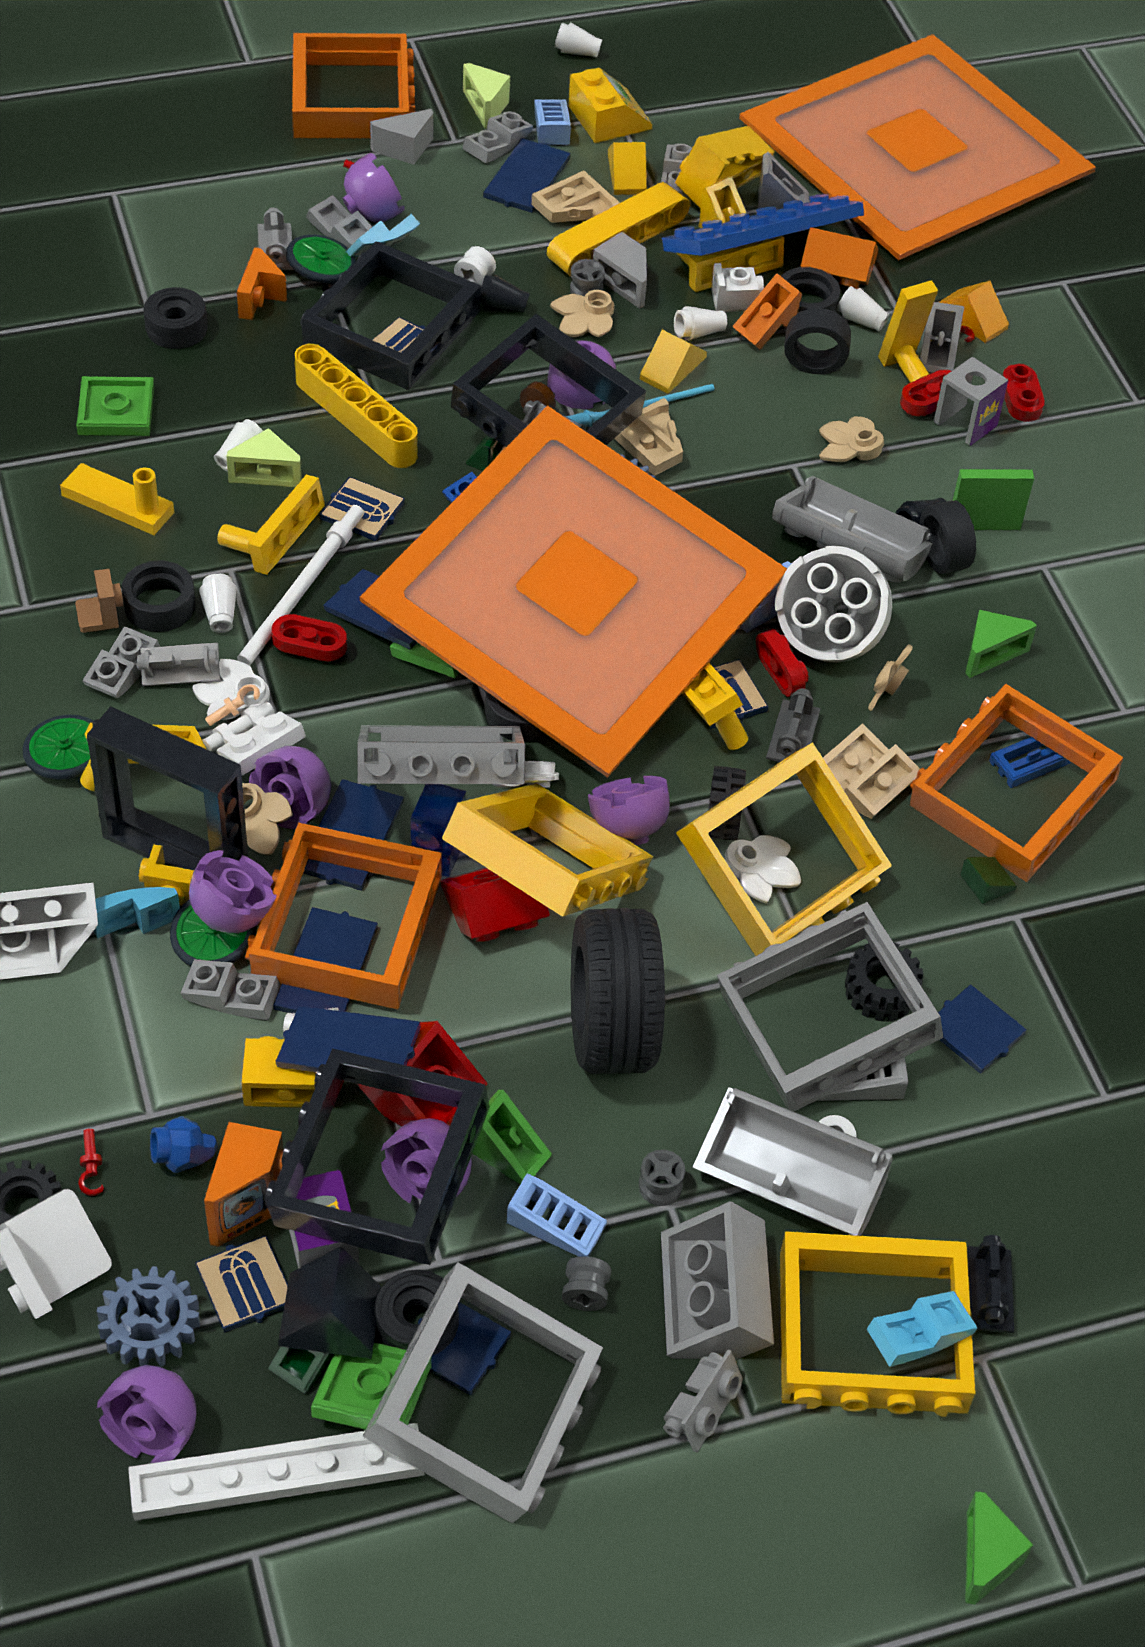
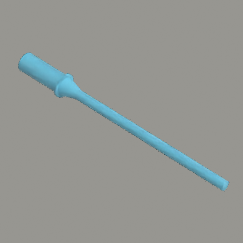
M709 384L645 400L643 408L663 398L670 402L714 391V385ZM584 410L582 413L566 417L579 424L591 427L593 423L597 422L609 410L601 412Z

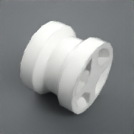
M474 246L468 249L464 258L455 264L454 274L482 286L485 275L491 276L494 273L496 262L489 251L482 247Z

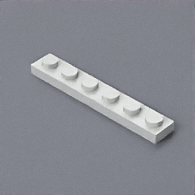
M417 1423L408 1424V1426L419 1432ZM365 1431L132 1466L129 1467L132 1513L135 1521L424 1476V1472L362 1437Z

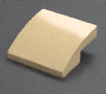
M863 723L823 757L857 812L871 819L917 778V773L920 770L896 744L888 749Z

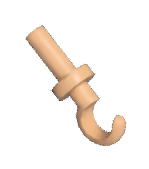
M252 684L245 685L238 691L235 699L231 700L229 697L224 699L226 705L205 718L209 726H212L230 713L233 716L238 715V708L245 704V695L250 691H254L253 697L257 700L260 696L259 688Z

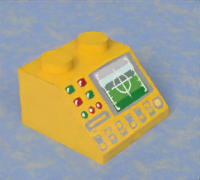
M588 69L570 75L569 108L594 143L652 129L651 121L627 88L602 69Z

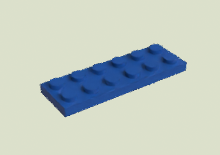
M829 194L813 195L809 197L810 202L803 203L802 200L784 202L783 208L776 210V207H764L757 209V215L749 216V213L734 214L729 216V222L722 223V220H710L703 222L702 228L696 230L692 226L677 228L674 230L675 235L662 238L663 250L702 256L810 229V227L814 228L863 216V202L849 201V196L829 198Z

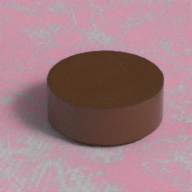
M541 382L530 383L520 393V403L523 409L530 400L533 402L538 400L553 410L556 406L553 392Z

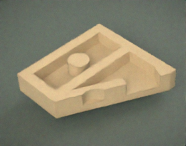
M581 171L532 194V205L551 223L588 220L620 203L585 171Z
M665 398L643 408L642 414L614 438L634 458L638 459L643 466H648L649 472L654 476L681 463L683 459L682 445L680 439L676 437L677 429L674 420L670 419L668 412L669 404Z

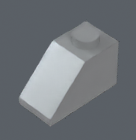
M621 232L595 248L593 260L598 261L604 267L605 275L602 283L640 309L645 305L646 248Z

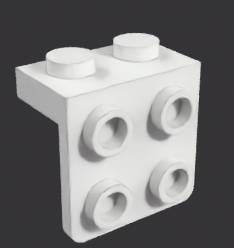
M64 1189L0 1225V1271L7 1268L15 1282V1285L9 1287L8 1291L20 1313L29 1309L35 1319L53 1310L50 1303L105 1273L111 1267V1259L76 1194L70 1189Z

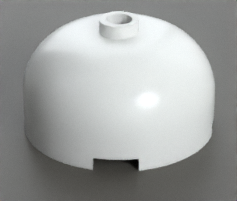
M825 546V548L810 552L803 557L800 556L788 567L777 588L775 611L777 612L781 629L785 634L784 636L797 650L820 661L845 662L864 655L881 640L888 628L892 615V594L882 571L866 556L842 546ZM845 603L848 606L847 614L837 613V608L840 604Z

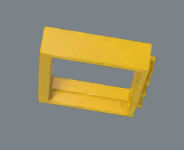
M813 742L794 752L676 832L755 956L761 954L767 947L773 944H782L792 939L796 934L810 926H819L825 923L821 916L830 910L833 914H836L854 902L851 897L852 894L859 889L863 894L876 887L881 881L878 876L892 866ZM796 774L858 870L771 931L708 833Z
M537 783L458 802L442 837L444 841L562 917L639 891L648 880L645 875L653 858L648 852L627 839L611 833L600 826L595 819ZM529 827L592 867L593 870L575 874L511 832Z
M785 1231L780 1251L782 1403L806 1404V1409H814L821 1405L841 1406L842 1409L851 1412L864 1411L867 1408L888 1409L889 1412L894 1414H909L914 1411L935 1412L942 1417H946L948 1413L968 1414L975 1396L972 1335L954 1344L956 1379L802 1371L799 1270L950 1279L951 1291L956 1293L971 1317L966 1242Z

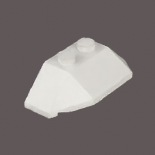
M94 883L0 893V980L60 973L63 971L98 926Z

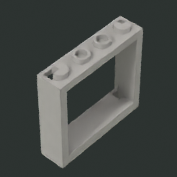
M361 725L358 738V784H524L525 743L519 726ZM369 733H381V741H369ZM500 734H512V742H500Z
M868 902L849 911L845 909L837 917L819 926H810L803 930L800 935L782 944H773L767 947L761 954L745 962L734 963V967L717 975L725 1002L785 1106L792 1112L943 1038L941 1016ZM866 939L911 1009L912 1014L786 1075L742 999Z
M458 1262L443 1278L362 1437L508 1522L513 1523L527 1511L532 1514L538 1507L545 1492V1488L540 1486L545 1472H552L563 1454L564 1446L560 1445L559 1442L564 1431L567 1430L569 1432L581 1415L583 1406L578 1404L583 1390L589 1391L601 1371V1366L596 1364L603 1347ZM461 1298L575 1364L517 1489L399 1420Z

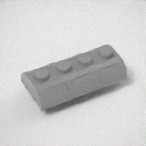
M815 476L807 478L805 481L806 485L800 486L775 502L772 519L774 522L785 526L784 530L788 534L795 537L807 536L817 541L816 545L819 548L842 546L853 549L876 564L885 578L892 582L907 581L913 577L923 565L932 546L931 542L926 541L931 536L929 528Z
M728 1088L693 1168L854 1236H861L886 1183L892 1164V1154L885 1152L878 1146L736 1088Z

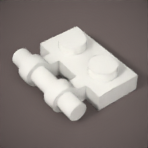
M266 701L258 707L250 706L241 712V717L230 724L222 723L213 729V734L202 741L207 750L212 752L217 750L218 755L240 764L243 776L256 768L254 763L266 753L284 746H292L305 738L306 735L300 722L280 711L275 714L272 705Z

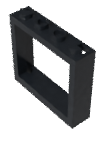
M376 241L366 252L361 253L353 266L348 271H344L339 280L329 290L324 291L321 298L311 309H307L303 313L300 321L303 344H317L336 359L409 390L480 312L481 285ZM378 274L448 303L402 353L332 323ZM437 342L441 343L437 348H435L430 353V350L436 345Z
M535 314L453 383L450 405L451 408L460 413L461 417L468 419L482 429L488 437L496 439L507 447L528 425L488 398L480 390L530 349L612 407L586 431L607 446L642 414L646 390L538 314Z
M111 706L100 719L92 722L93 727L87 733V742L103 838L146 858H149L154 844L163 846L165 865L195 870L199 861L206 853L217 850L223 851L222 857L232 858L237 861L240 860L242 855L249 857L240 764ZM128 759L204 793L209 841L134 807Z
M332 1048L326 1064H321L317 1069L314 1081L315 1090L310 1102H304L298 1117L299 1128L294 1140H289L284 1147L282 1168L277 1180H272L266 1190L265 1205L268 1207L274 1226L431 1265L490 1108L485 1084ZM344 1081L457 1107L411 1227L296 1198Z

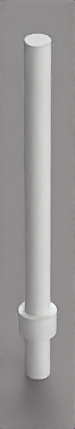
M352 505L342 520L332 525L326 534L327 540L238 655V661L249 666L252 664L271 639L274 621L283 615H288L338 548L345 547L353 536L352 530L364 515V511L360 506Z

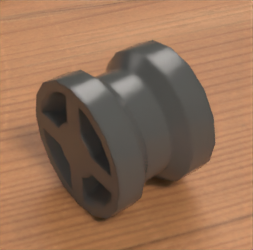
M583 259L575 262L571 267V278L573 280L570 283V293L585 297L589 291L603 290L602 281L605 275L603 265L592 259Z
M665 1149L649 1153L642 1161L638 1184L639 1192L650 1204L657 1206L669 1205L675 1202L681 1195L685 1176L684 1162L680 1156ZM661 1179L666 1180L668 1183H657L655 1181Z
M582 1256L570 1259L567 1262L565 1273L569 1283L563 1287V1302L577 1310L597 1311L603 1309L607 1305L608 1292L604 1286L610 1281L611 1267L603 1260L594 1257Z

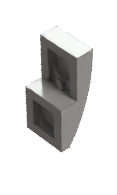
M333 195L310 208L306 216L322 234L341 242L348 249L358 238L372 228L358 211L350 214Z

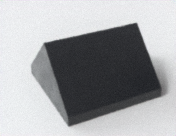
M341 1246L296 1269L289 1275L278 1346L371 1359L376 1329L375 1301L381 1285Z

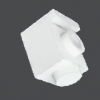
M714 263L711 290L716 311H746L764 289L763 277L755 275L754 267L722 268L721 263Z

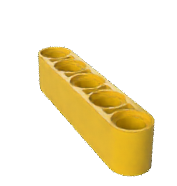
M666 182L658 183L559 234L550 242L546 252L547 257L571 277V267L575 262L583 259L593 260L594 249L621 232L638 243H642L680 223L689 212L690 202Z
M305 344L296 349V384L300 389L388 464L397 468H407L417 461L418 431L413 422L323 347L317 344Z

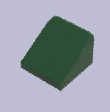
M486 436L469 456L466 464L484 471L500 453L504 445L496 439Z
M969 857L964 860L960 875L982 904L1016 890L1017 885L995 857Z
M280 1347L268 1369L304 1394H307L328 1369L334 1354Z

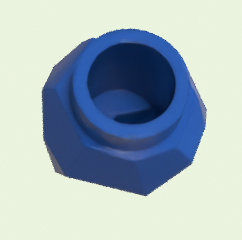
M183 1116L167 1122L163 1127H153L151 1130L150 1153L153 1163H165L167 1168L174 1173L203 1164L214 1156L218 1148V1142L213 1135L202 1133L198 1123Z

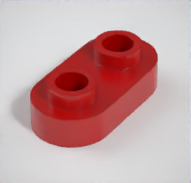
M1013 364L1006 367L1002 376L1008 379L1004 399L1009 414L1023 422H1032L1039 419L1042 415L1045 400L1036 372L1025 364Z
M938 370L905 385L900 399L902 409L912 416H925L935 412L943 377L950 373L951 370Z
M288 614L276 619L272 625V641L274 646L280 651L322 661L337 660L347 651V634L344 628L338 624Z
M774 629L758 634L756 637V649L759 659L780 691L789 697L798 689H805L806 682L809 679L807 668L792 653L787 638L784 635H780Z

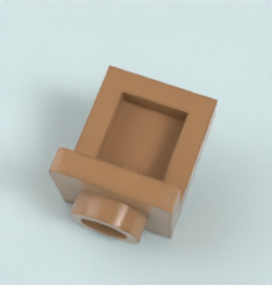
M109 569L94 571L98 597L75 601L79 628L82 633L119 628L116 607L123 606L120 583L112 584Z

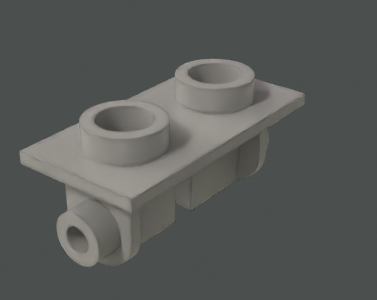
M270 208L264 214V224H257L259 248L268 255L280 270H293L286 257V249L292 241L291 223H284V215L279 209Z
M218 643L141 648V655L137 656L138 669L142 673V686L220 681Z
M727 1350L723 1357L714 1352H711L708 1357H702L685 1384L689 1391L697 1393L696 1397L680 1392L664 1416L666 1423L663 1429L665 1432L675 1438L685 1434L694 1452H698L706 1438L714 1433L722 1412L729 1401L734 1399L739 1393L743 1377L732 1351Z

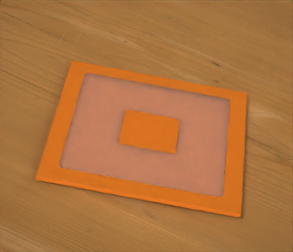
M933 34L744 111L739 116L742 122L749 126L822 193L829 194V198L849 196V201L863 202L864 215L852 219L898 260L1094 173L1096 166Z
M547 405L360 596V602L608 778L776 587L787 568Z

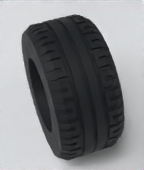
M587 909L578 915L575 921L571 951V1020L578 1065L591 1074H602L603 1072L605 1074L646 1073L655 1067L659 1061L664 1032V960L657 920L654 915L645 909Z

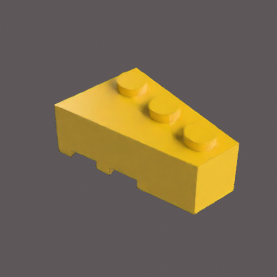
M749 126L697 138L690 154L681 162L679 166L681 171L675 184L701 209L703 189L732 176L738 189L760 176L763 155L769 152L773 156L775 151Z

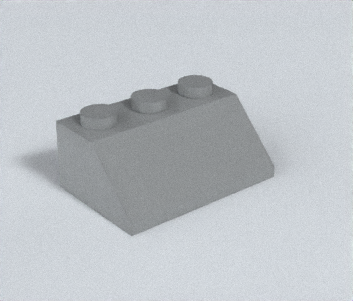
M730 1201L662 1231L667 1356L673 1359H701L704 1356L708 1357L711 1352H714L723 1357L726 1351L730 1350L734 1358L739 1359L773 1345L774 1336L765 1220Z

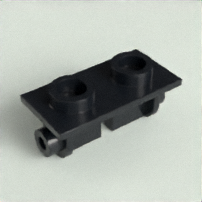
M987 1235L983 1237V1243L979 1247L966 1246L971 1318L977 1326V1330L1014 1333L1011 1250L1006 1249V1245L1001 1242L999 1236Z

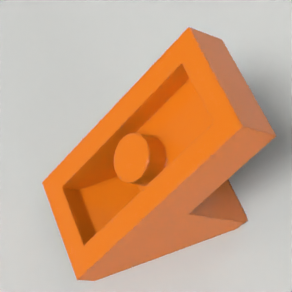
M254 247L237 290L238 316L248 320L253 319L257 307H262L264 298L283 302L287 301L286 277L284 273L261 248Z
M776 273L732 327L761 350L781 325L787 328L791 318L798 312L802 293Z

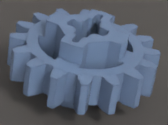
M152 1266L149 1276L142 1277L140 1271L136 1268L132 1270L133 1280L126 1282L121 1277L115 1279L117 1292L108 1290L103 1292L106 1306L97 1307L98 1320L101 1322L98 1325L100 1338L107 1339L106 1346L110 1354L120 1350L121 1361L125 1365L133 1357H138L140 1366L147 1365L149 1358H156L158 1364L164 1366L166 1361L165 1354L171 1352L174 1356L180 1358L183 1355L180 1343H194L195 1337L192 1328L200 1327L199 1312H196L199 1309L197 1295H190V1283L187 1280L177 1284L176 1273L172 1270L162 1278L158 1275L157 1267ZM125 1306L127 1312L121 1316V1323L118 1325L120 1312ZM180 1310L179 1319L173 1328L170 1322L176 1318V1311Z

